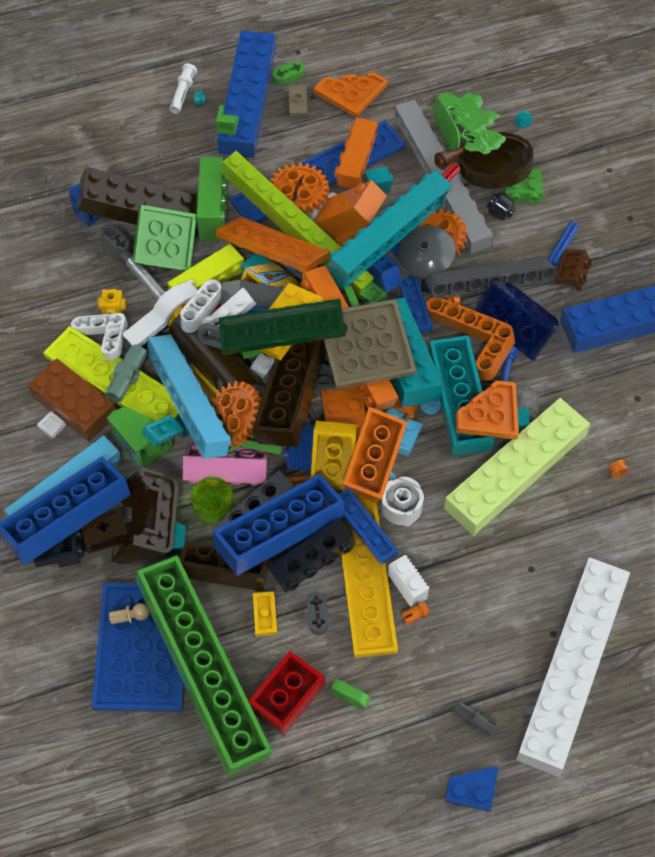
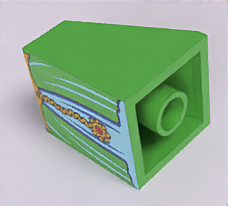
M124 406L119 410H114L107 417L112 438L138 469L140 467H147L173 449L172 439L154 447L141 433L144 426L156 421Z

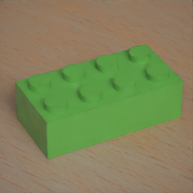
M200 157L197 206L200 241H222V239L216 237V230L226 225L225 218H227L226 203L228 195L226 188H228V180L221 174L223 157Z

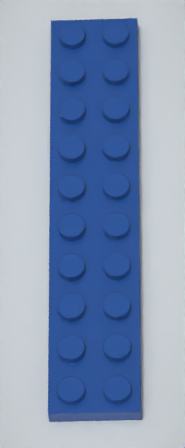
M386 120L378 123L377 137L366 168L398 153L406 147V143ZM346 140L301 162L302 166L305 167L307 163H309V168L316 166V171L322 170V175H326L329 187L337 184V177H334L335 169L341 164L339 163L341 152H345L344 145ZM243 193L230 198L231 204L240 216L257 223L269 219Z

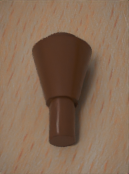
M461 146L455 150L436 153L434 156L435 165L441 170H445L458 156L465 153V148Z

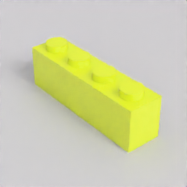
M229 244L167 282L168 290L190 280L194 282V287L197 290L207 280L214 279L220 283L227 282L233 276L242 273L241 264L244 263V258Z

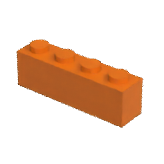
M356 118L355 123L351 124L349 130L350 138H346L345 152H341L339 163L341 164L335 169L334 177H337L338 186L354 188L361 183L377 137L378 122Z

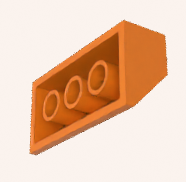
M368 407L342 483L346 489L354 495L374 503L382 500L407 426V421Z

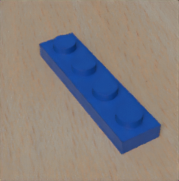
M348 489L339 493L338 495L345 502L343 518L378 563L382 565L398 555V549L357 497Z

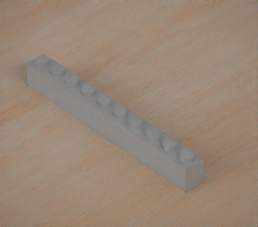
M415 99L396 105L394 118L425 174L428 173L430 175L436 170L442 175L447 168L445 170L438 168L434 163V156L438 152L445 151L443 145H440L436 132L432 131L430 121L424 117L422 107L418 106ZM458 172L450 181L452 187L443 203V207L446 211L450 210L451 214L455 212L464 222L468 233L466 235L468 241L464 244L471 254L490 247L493 233L486 226L484 216L478 212L476 202L470 198L468 188L461 182V176Z

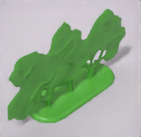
M438 93L439 96L436 97L433 106L434 120L450 150L459 148L460 138L467 141L464 144L466 150L470 152L478 151L484 155L489 154L491 150L498 149L505 142L506 137L496 131L486 129V126H492L494 120L498 119L501 115L491 110L480 109L482 104H484L481 96L466 93L459 98L452 93ZM456 124L461 125L464 130L462 133H459ZM464 135L475 137V139H469L467 136Z

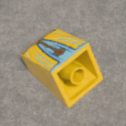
M276 262L247 267L241 277L242 280H248V282L257 284L260 282L266 283L269 286L286 287L288 283L301 287V283Z

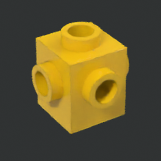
M102 290V296L98 297V309H101L102 314H123V311L126 310L127 299L123 298L122 290Z

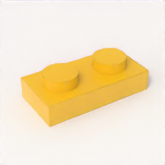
M274 592L253 593L256 637L277 635Z

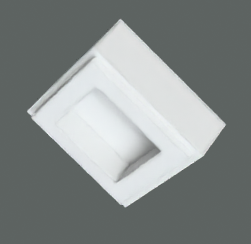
M52 411L37 424V427L51 439L67 426L66 422Z

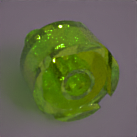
M206 477L192 488L190 495L192 510L198 522L214 526L219 522L220 518L234 509L232 489L223 479Z

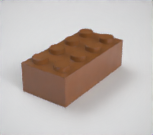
M57 358L28 384L34 399L65 421L69 427L88 442L108 425L107 417L116 410L115 403Z

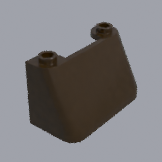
M140 467L126 479L131 495L122 500L121 503L126 507L132 508L129 545L120 543L113 548L111 562L125 565L163 556L173 548L178 482L171 475Z

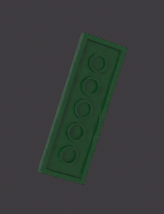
M340 299L218 318L223 355L346 336Z

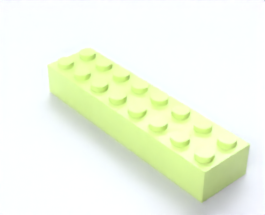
M559 398L522 430L516 440L512 439L445 498L444 509L473 536L476 535L587 436L590 423L564 400Z

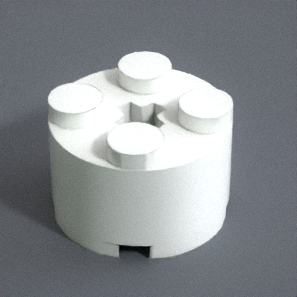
M399 477V479L388 481L381 500L383 517L396 525L410 526L422 513L424 494L419 483L409 477Z

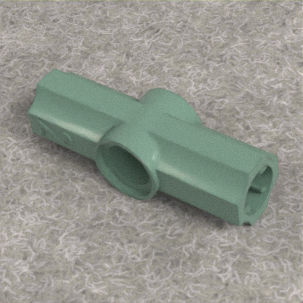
M131 345L123 361L115 365L113 379L105 391V396L112 402H121L130 385H134L138 380L139 369L147 356V351L140 345Z

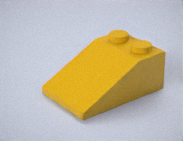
M316 421L313 435L311 478L321 474L334 490H346L342 483L356 445L358 424Z

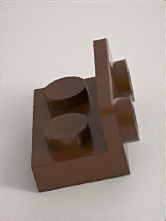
M564 250L557 270V276L554 279L556 285H575L577 291H582L583 285L587 281L588 270L592 266V260L589 258L586 250Z

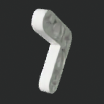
M112 313L80 316L72 320L71 327L83 335L104 334L101 351L106 360H115L121 355L125 339L122 334L127 331L128 327L124 314ZM104 322L100 326H95L98 323Z

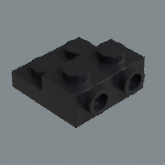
M80 528L34 559L36 568L56 563L62 568L81 563L80 557L84 556L83 546L79 544V540H83L82 529Z

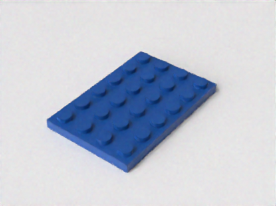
M103 583L92 710L182 712L184 683L151 613L143 621L131 618L132 623H129V621L116 624L110 623V612L127 609L126 606H129V610H131L136 604H146L137 583Z

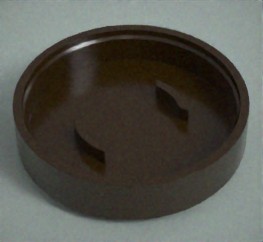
M498 132L506 137V140L498 149L491 150L489 154L484 155L478 151L470 152L465 149V153L459 156L460 173L469 183L483 188H504L518 184L526 179L533 170L532 145L519 135Z

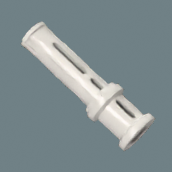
M184 64L181 68L182 74L177 79L178 87L169 107V110L174 114L180 113L187 91L193 85V77L197 74V68L192 64Z

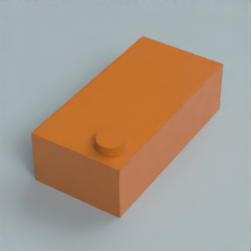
M372 180L366 183L361 182L354 188L328 198L313 222L328 236L334 238L368 225L387 195Z

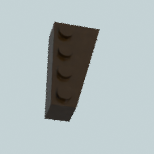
M212 545L183 546L180 561L189 579L264 592L271 557L236 576Z

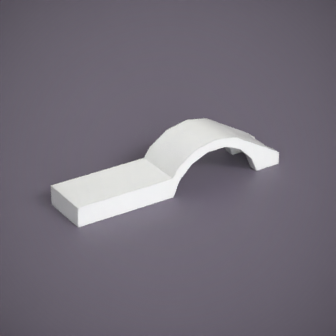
M190 280L166 291L158 299L153 310L122 334L130 345L137 344L142 346L148 341L149 337H153L166 327L175 309L181 304L190 301L198 291L194 287V282Z

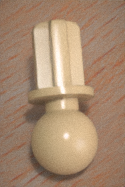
M139 603L131 610H129V606H126L127 609L110 612L109 619L111 624L126 621L132 623L131 618L143 621L148 618L150 611L146 604Z

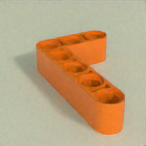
M429 298L426 305L431 320L487 342L476 361L478 375L482 380L493 379L515 344L512 326L446 299Z

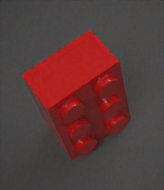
M289 651L248 702L258 718L284 737L324 688L325 676Z

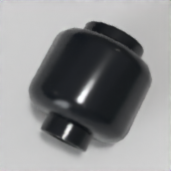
M503 193L494 194L487 205L489 208L488 212L503 221L507 217L511 218L516 210L513 207L515 202Z

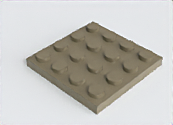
M396 299L342 309L346 336L323 340L336 390L416 374L417 370Z

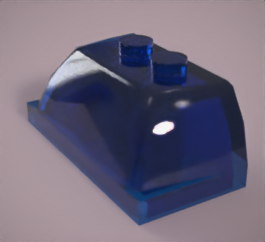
M492 282L475 309L476 312L512 326L515 337L514 347L532 361L537 359L559 326L556 317L516 286L506 282Z

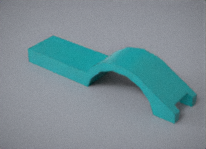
M171 415L144 426L141 431L154 447L177 436L184 438L190 435L181 416L174 419Z

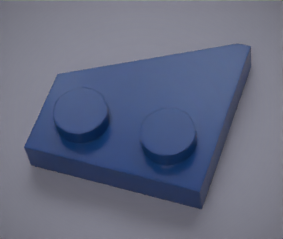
M495 766L450 777L445 802L490 812L499 767Z

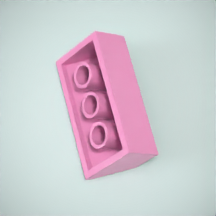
M188 444L183 455V480H188L190 483L209 481L211 484L229 482L231 485L250 483L252 486H261L267 481L269 452L239 447L227 453L226 456L203 459L195 444Z

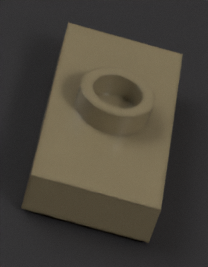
M306 85L289 86L290 117H308Z

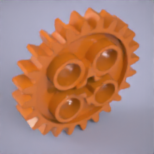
M301 162L298 166L292 163L290 168L285 165V170L278 168V173H273V178H270V182L305 214L306 211L313 214V208L320 210V205H325V200H328L329 181L326 180V175H322V170L316 171V166L309 168V163L305 167L302 166Z
M440 209L439 213L435 211L415 228L435 226L445 230L450 234L455 243L457 255H461L459 249H465L463 243L468 241L466 238L468 233L464 222L455 212L451 214L450 210H447L446 213H444L443 209Z
M235 381L234 384L229 382L228 388L222 386L221 393L215 392L217 398H211L213 402L211 407H214L217 418L222 421L226 434H229L231 438V445L229 447L233 448L234 445L239 447L241 441L247 443V436L253 438L252 428L262 397L258 396L260 392L255 390V387L245 382Z

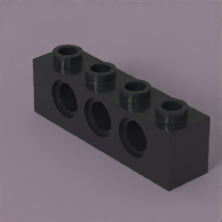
M280 470L277 471L275 474L270 475L267 481L260 487L255 488L245 500L240 501L231 512L222 516L219 522L215 524L216 527L219 528L295 486Z
M337 518L268 565V568L283 591L287 593L288 591L295 590L304 580L314 577L323 567L333 564L335 559L342 554L349 553L356 544L351 534L339 518ZM329 543H335L331 548L326 547ZM317 555L315 559L309 560L310 556ZM294 567H300L296 572H291Z

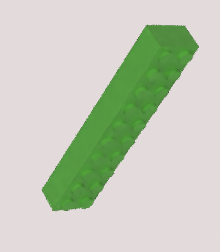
M178 555L138 570L136 583L227 777L269 759L272 752L270 745Z

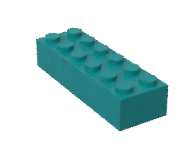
M405 297L396 299L417 371L415 375L390 380L399 397L402 408L441 400L443 383Z
M469 335L430 341L428 351L443 383L441 400L439 401L452 457L492 451L494 437L456 433L457 411L463 406L465 407L482 392Z

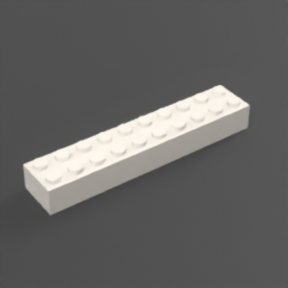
M590 557L588 558L520 747L517 761L557 777L560 776L630 572Z

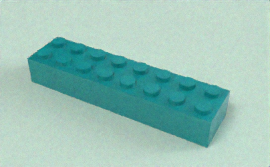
M436 170L430 175L427 173L421 179V183L418 185L414 184L405 196L401 195L398 197L392 207L390 205L386 207L379 218L377 216L374 217L366 229L364 227L361 228L353 240L351 238L348 239L340 251L335 250L330 255V262L326 267L340 292L443 205L452 185Z

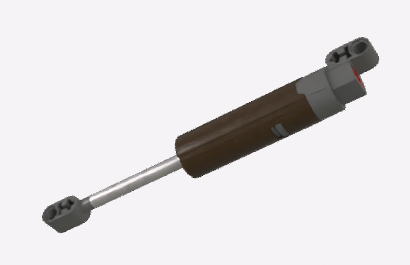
M105 225L101 231V246L114 261L124 262L158 301L165 291L141 264L132 263L133 255L129 251L130 242L123 233L114 225ZM180 314L172 321L169 333L220 393L222 392V386L228 388L229 382L234 384L235 381L255 387V390L260 392L258 396L263 397L266 386L237 353L223 355L221 349L200 342L198 339L199 328L192 333L183 331ZM206 331L205 337L209 336L208 331ZM308 416L306 418L305 425H309L310 423Z

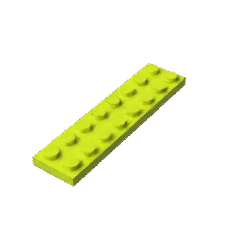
M71 326L43 352L45 358L52 362L56 358L59 359L104 396L106 389L113 379L115 365L123 361L119 357L115 360H106L99 344ZM140 370L137 382L134 385H130L122 401L116 403L121 407H127L156 421L169 415L174 419L180 417L166 388Z

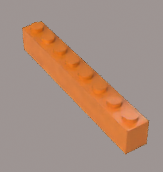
M326 265L304 273L301 281L303 289L323 297V301L340 299L342 309L349 308ZM389 380L355 386L361 392L367 408L372 407L383 411L394 407L399 398Z

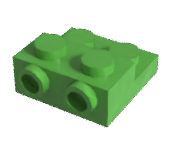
M533 169L530 175L520 183L504 187V194L513 199L515 203H541L543 197L541 169Z

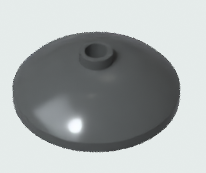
M423 226L413 230L402 240L398 251V258L403 268L407 270L410 276L421 280H426L430 274L447 271L452 266L456 256L455 243L450 234L435 226Z

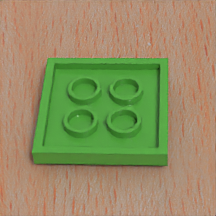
M139 205L132 263L179 271L190 269L197 214Z

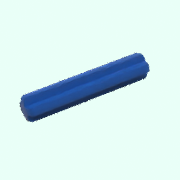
M574 221L569 222L548 257V260L554 267L558 264L564 250H566L578 230L579 224Z

